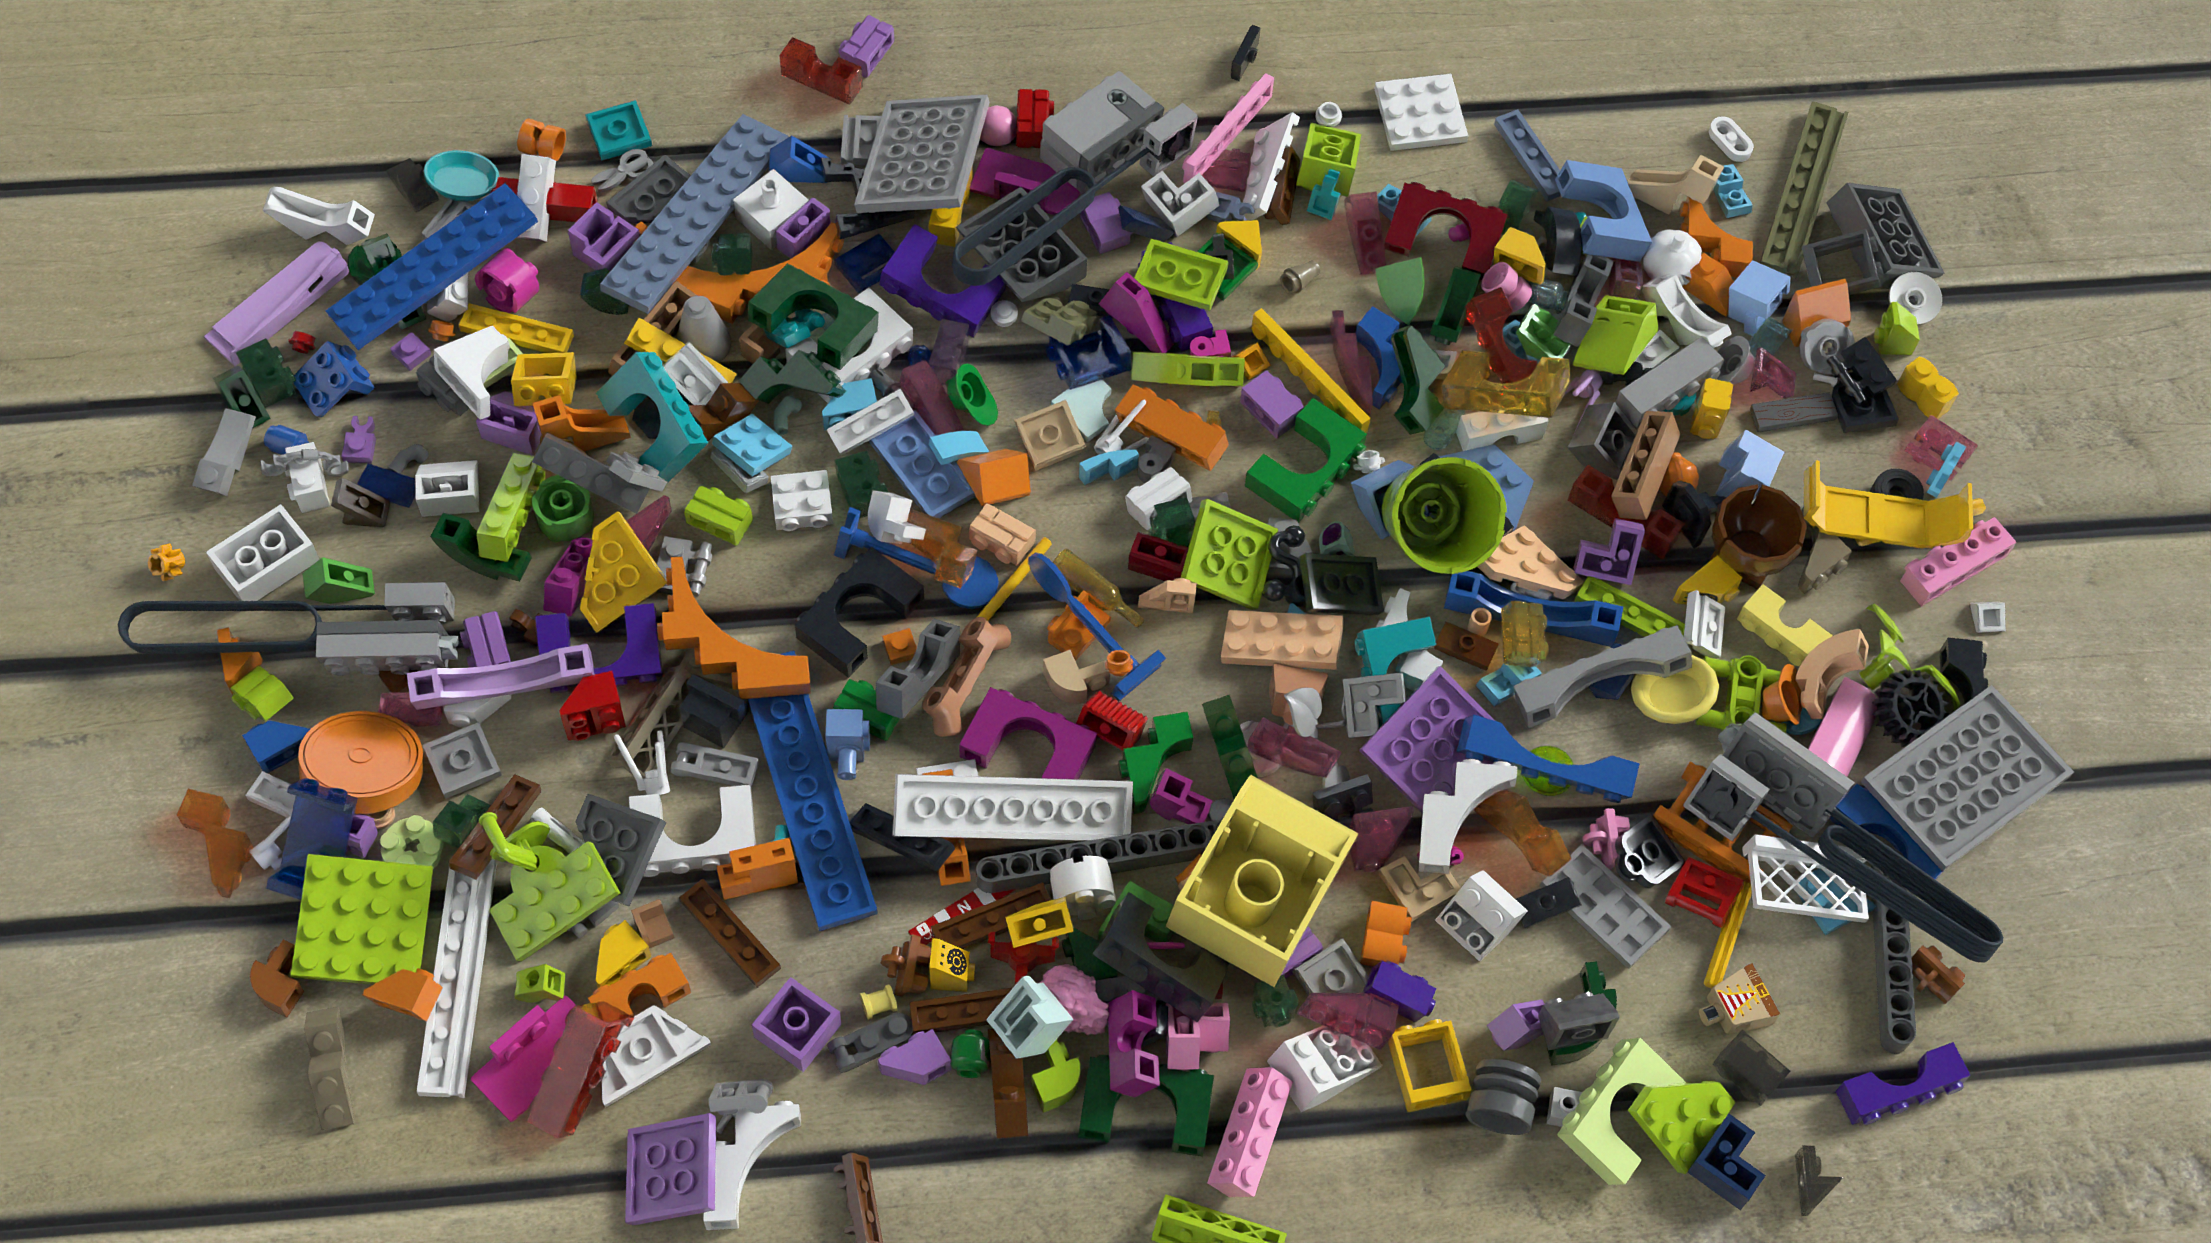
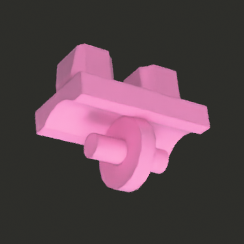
M1605 809V815L1597 818L1596 824L1590 825V833L1583 836V844L1593 847L1594 854H1601L1602 863L1612 870L1615 866V860L1619 856L1615 849V841L1618 836L1630 829L1628 817L1615 816L1614 809Z

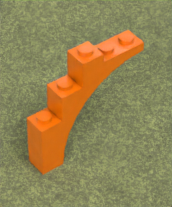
M831 222L823 234L805 251L778 265L746 273H719L687 266L676 281L697 296L708 298L720 318L733 324L737 316L743 314L746 304L787 263L803 270L820 281H824L830 286L827 273L832 265L833 256L841 251L844 239H839L836 224Z
M671 557V568H666L667 586L672 585L673 595L667 596L669 612H662V623H657L658 640H664L666 650L694 648L695 664L701 665L703 675L732 673L733 690L738 689L740 699L811 694L808 656H791L764 652L743 644L722 631L706 616L694 598L687 581L683 557Z

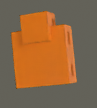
M790 838L729 851L731 863L716 866L724 900L798 883Z

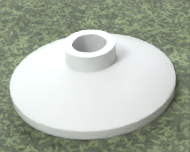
M1908 272L1899 276L1891 285L1889 303L1898 302L1916 317L1917 325L1931 321L1939 313L1942 306V293L1938 284L1928 275L1920 272ZM1909 297L1915 299V305L1909 302Z

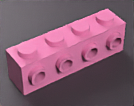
M1995 517L1987 522L1981 520L1973 525L1971 535L1965 542L1942 548L1941 546H1936L1927 553L1924 559L1919 560L1916 558L1908 563L1904 568L1906 572L1900 582L1922 607L2007 557L2016 541Z
M1247 1068L1207 1182L1228 1197L1255 1196L1293 1081L1274 1068Z

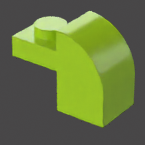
M1057 1039L1045 1052L1051 1068L1032 1075L1031 1086L1043 1113L1062 1106L1071 1100L1078 1089L1080 1081L1079 1058L1076 1057L1066 1061L1069 1059L1067 1048L1064 1042L1058 1043Z

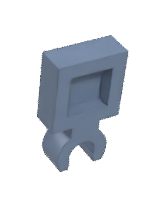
M1217 192L1216 195L1220 206L1206 215V217L1216 222H1227L1233 219L1247 221L1243 215L1245 213L1254 214L1255 211L1251 204L1241 203L1239 197Z

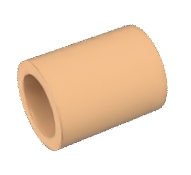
M1476 608L1471 614L1468 631L1484 636L1491 622V613L1485 608Z

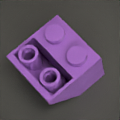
M506 391L490 397V416L481 420L477 418L476 420L481 439L530 455H534L542 439L533 406H514L513 394Z

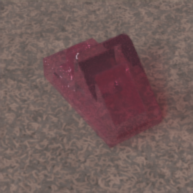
M1759 347L1756 350L1750 392L1768 386L1782 398H1790L1794 396L1797 373L1765 349Z

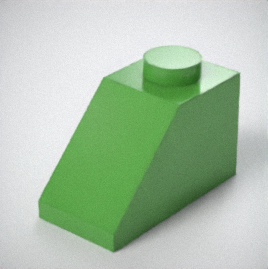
M322 557L302 573L306 599L334 604L372 597L375 594L372 569Z

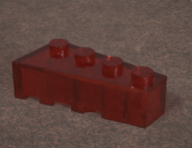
M605 1001L574 1006L565 1018L566 1027L562 1037L554 1045V1056L551 1064L545 1069L541 1077L542 1086L539 1093L530 1104L529 1110L531 1112L527 1122L556 1138L573 1135L593 1098L589 1094L590 1089L595 1088L602 1081L606 1073L603 1067L605 1060L612 1052H617L622 1042L617 1038L623 1026L630 1027L635 1017Z

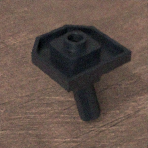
M1677 481L1672 484L1662 506L1691 546L1696 548L1702 544L1712 524L1710 514L1717 512L1718 506L1726 497L1719 495L1710 497L1707 492L1697 493L1690 483Z

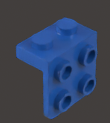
M326 341L292 378L294 385L317 417H323L349 389L368 395L375 388L369 379L370 374L358 363L356 353L347 345L341 346Z

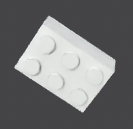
M281 504L206 551L214 569L239 601H258L319 560L313 543Z

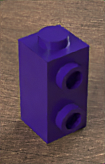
M1381 961L1371 969L1361 994L1413 1022H1417L1424 1016L1428 1017L1436 1003V1000L1433 999L1436 991L1435 987L1429 985L1428 981L1423 977L1411 976L1402 971L1399 965L1389 961Z

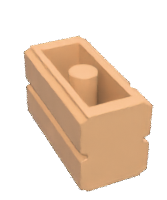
M986 503L970 525L969 539L976 548L980 550L988 549L995 553V556L1005 564L1011 562L1019 566L1026 553L1030 551L1035 543L1036 530Z

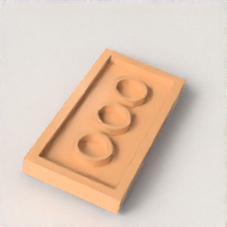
M1229 610L1221 652L1222 664L1273 666L1274 663L1298 668L1337 670L1344 624L1343 616Z

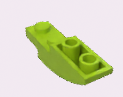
M1133 352L1131 380L1198 386H1243L1245 359L1240 357Z

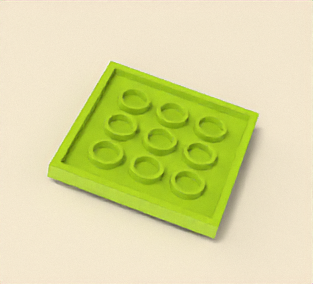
M308 854L291 977L374 985L402 969L416 972L417 968L421 969L433 866Z

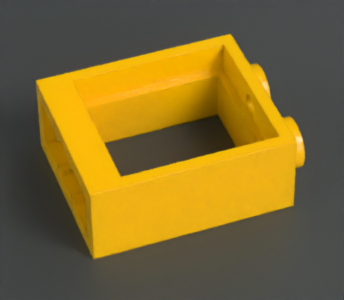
M574 352L518 354L511 378L514 406H533L532 403L541 401L539 399L541 395L545 399L560 395L564 404H571L577 379Z
M1435 1019L1426 1022L1424 1026L1412 1028L1411 1025L1401 1026L1391 1033L1388 1045L1407 1113L1468 1099L1472 1089L1451 1020L1442 1022L1441 1019ZM1442 1039L1454 1082L1413 1090L1402 1047Z

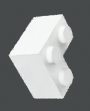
M1161 171L1141 186L1146 202L1174 230V234L1177 237L1220 206L1216 191L1200 173L1177 188L1167 175Z

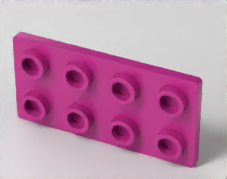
M564 996L563 999L557 1001L546 1012L536 1005L489 1046L493 1058L471 1077V1081L509 1122H513L599 1046V1037L604 1035V1033L568 996Z

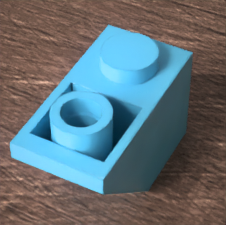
M872 378L848 382L842 385L846 390L843 396L840 398L833 397L822 411L824 431L877 402Z

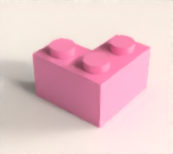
M1166 1003V1006H1168V1036L1165 1037L1167 1069L1183 1071L1199 1069L1200 1051L1209 1053L1228 1051L1230 1030L1228 1003H1213L1198 1022Z

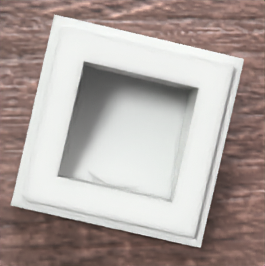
M1970 603L1977 633L2006 631L2005 603Z

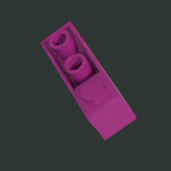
M1126 272L1114 283L1099 305L1105 309L1108 315L1114 317L1125 326L1129 333L1135 335L1147 345L1151 352L1167 353L1174 343L1148 290Z
M580 537L573 539L544 582V611L556 614L565 613L568 617H571L577 609L584 595L588 558L591 554L593 542L591 539Z

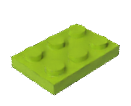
M1151 239L1134 279L1143 285L1150 294L1210 311L1227 271L1228 261Z

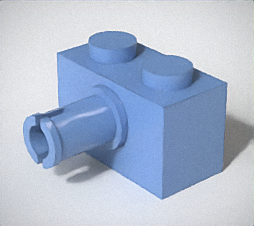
M827 709L825 736L829 760L838 761L837 777L839 779L853 780L856 778V762H864V751H870L869 721H864L862 709Z

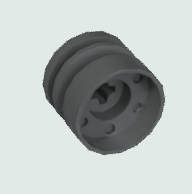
M1485 1059L1478 1062L1475 1071L1476 1076L1473 1080V1087L1476 1091L1470 1095L1466 1112L1468 1120L1476 1126L1500 1134L1523 1135L1529 1133L1535 1113V1108L1531 1103L1535 1102L1538 1098L1537 1090L1541 1084L1540 1075L1525 1065L1508 1060Z

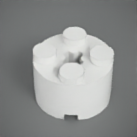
M1082 856L1083 862L1073 863V858L1056 864L1050 870L1053 898L1065 897L1069 914L1078 915L1080 920L1092 919L1096 916L1097 911L1112 907L1116 903L1108 862L1106 859L1098 856Z

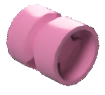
M1505 262L1493 265L1485 273L1481 281L1482 290L1495 299L1509 313L1520 310L1526 305L1532 295V286L1523 277H1518L1517 272Z

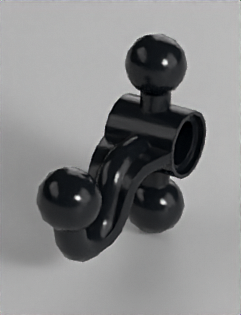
M1289 526L1285 531L1276 532L1270 538L1268 546L1272 557L1291 569L1292 582L1289 585H1284L1280 580L1273 579L1266 582L1263 588V594L1269 601H1280L1285 596L1289 604L1293 603L1297 607L1306 604L1305 595L1300 593L1297 588L1299 586L1304 590L1300 559L1283 552L1280 549V543L1284 542L1292 548L1301 546L1305 540V533L1299 526Z

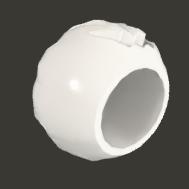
M1670 229L1658 232L1651 238L1652 244L1643 256L1646 274L1652 280L1668 274L1677 275L1681 285H1687L1690 281L1685 277L1691 278L1690 270L1701 260L1702 248L1687 232Z

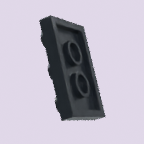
M1305 553L1299 556L1307 612L1379 615L1384 612L1376 557Z

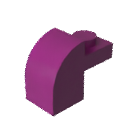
M1166 768L1158 779L1150 799V806L1158 815L1168 821L1175 818L1186 824L1205 822L1213 801L1190 790L1193 780Z

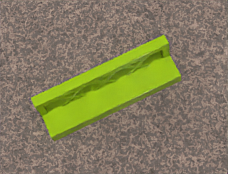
M1165 1194L1151 1240L1158 1243H1270L1264 1241L1263 1239L1265 1238L1278 1243H1285L1287 1233ZM1168 1207H1169V1208H1172V1209H1175V1210H1179V1211H1181L1182 1213H1177V1212L1168 1210ZM1202 1219L1210 1220L1213 1223L1205 1222ZM1232 1229L1241 1230L1243 1233L1233 1231Z

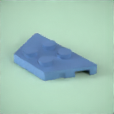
M1495 444L1440 456V458L1457 457L1467 459L1485 468L1498 482L1506 501L1507 513H1505V516L1514 526L1513 531L1516 530L1534 482L1532 478Z

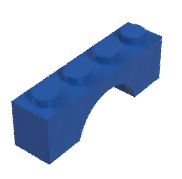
M1856 784L1835 807L1839 812L1869 833L1885 838L1895 849L1903 854L1904 858L1935 880L1943 873L1868 789ZM1830 816L1829 819L1834 824L1846 827L1844 824L1836 820L1834 817Z

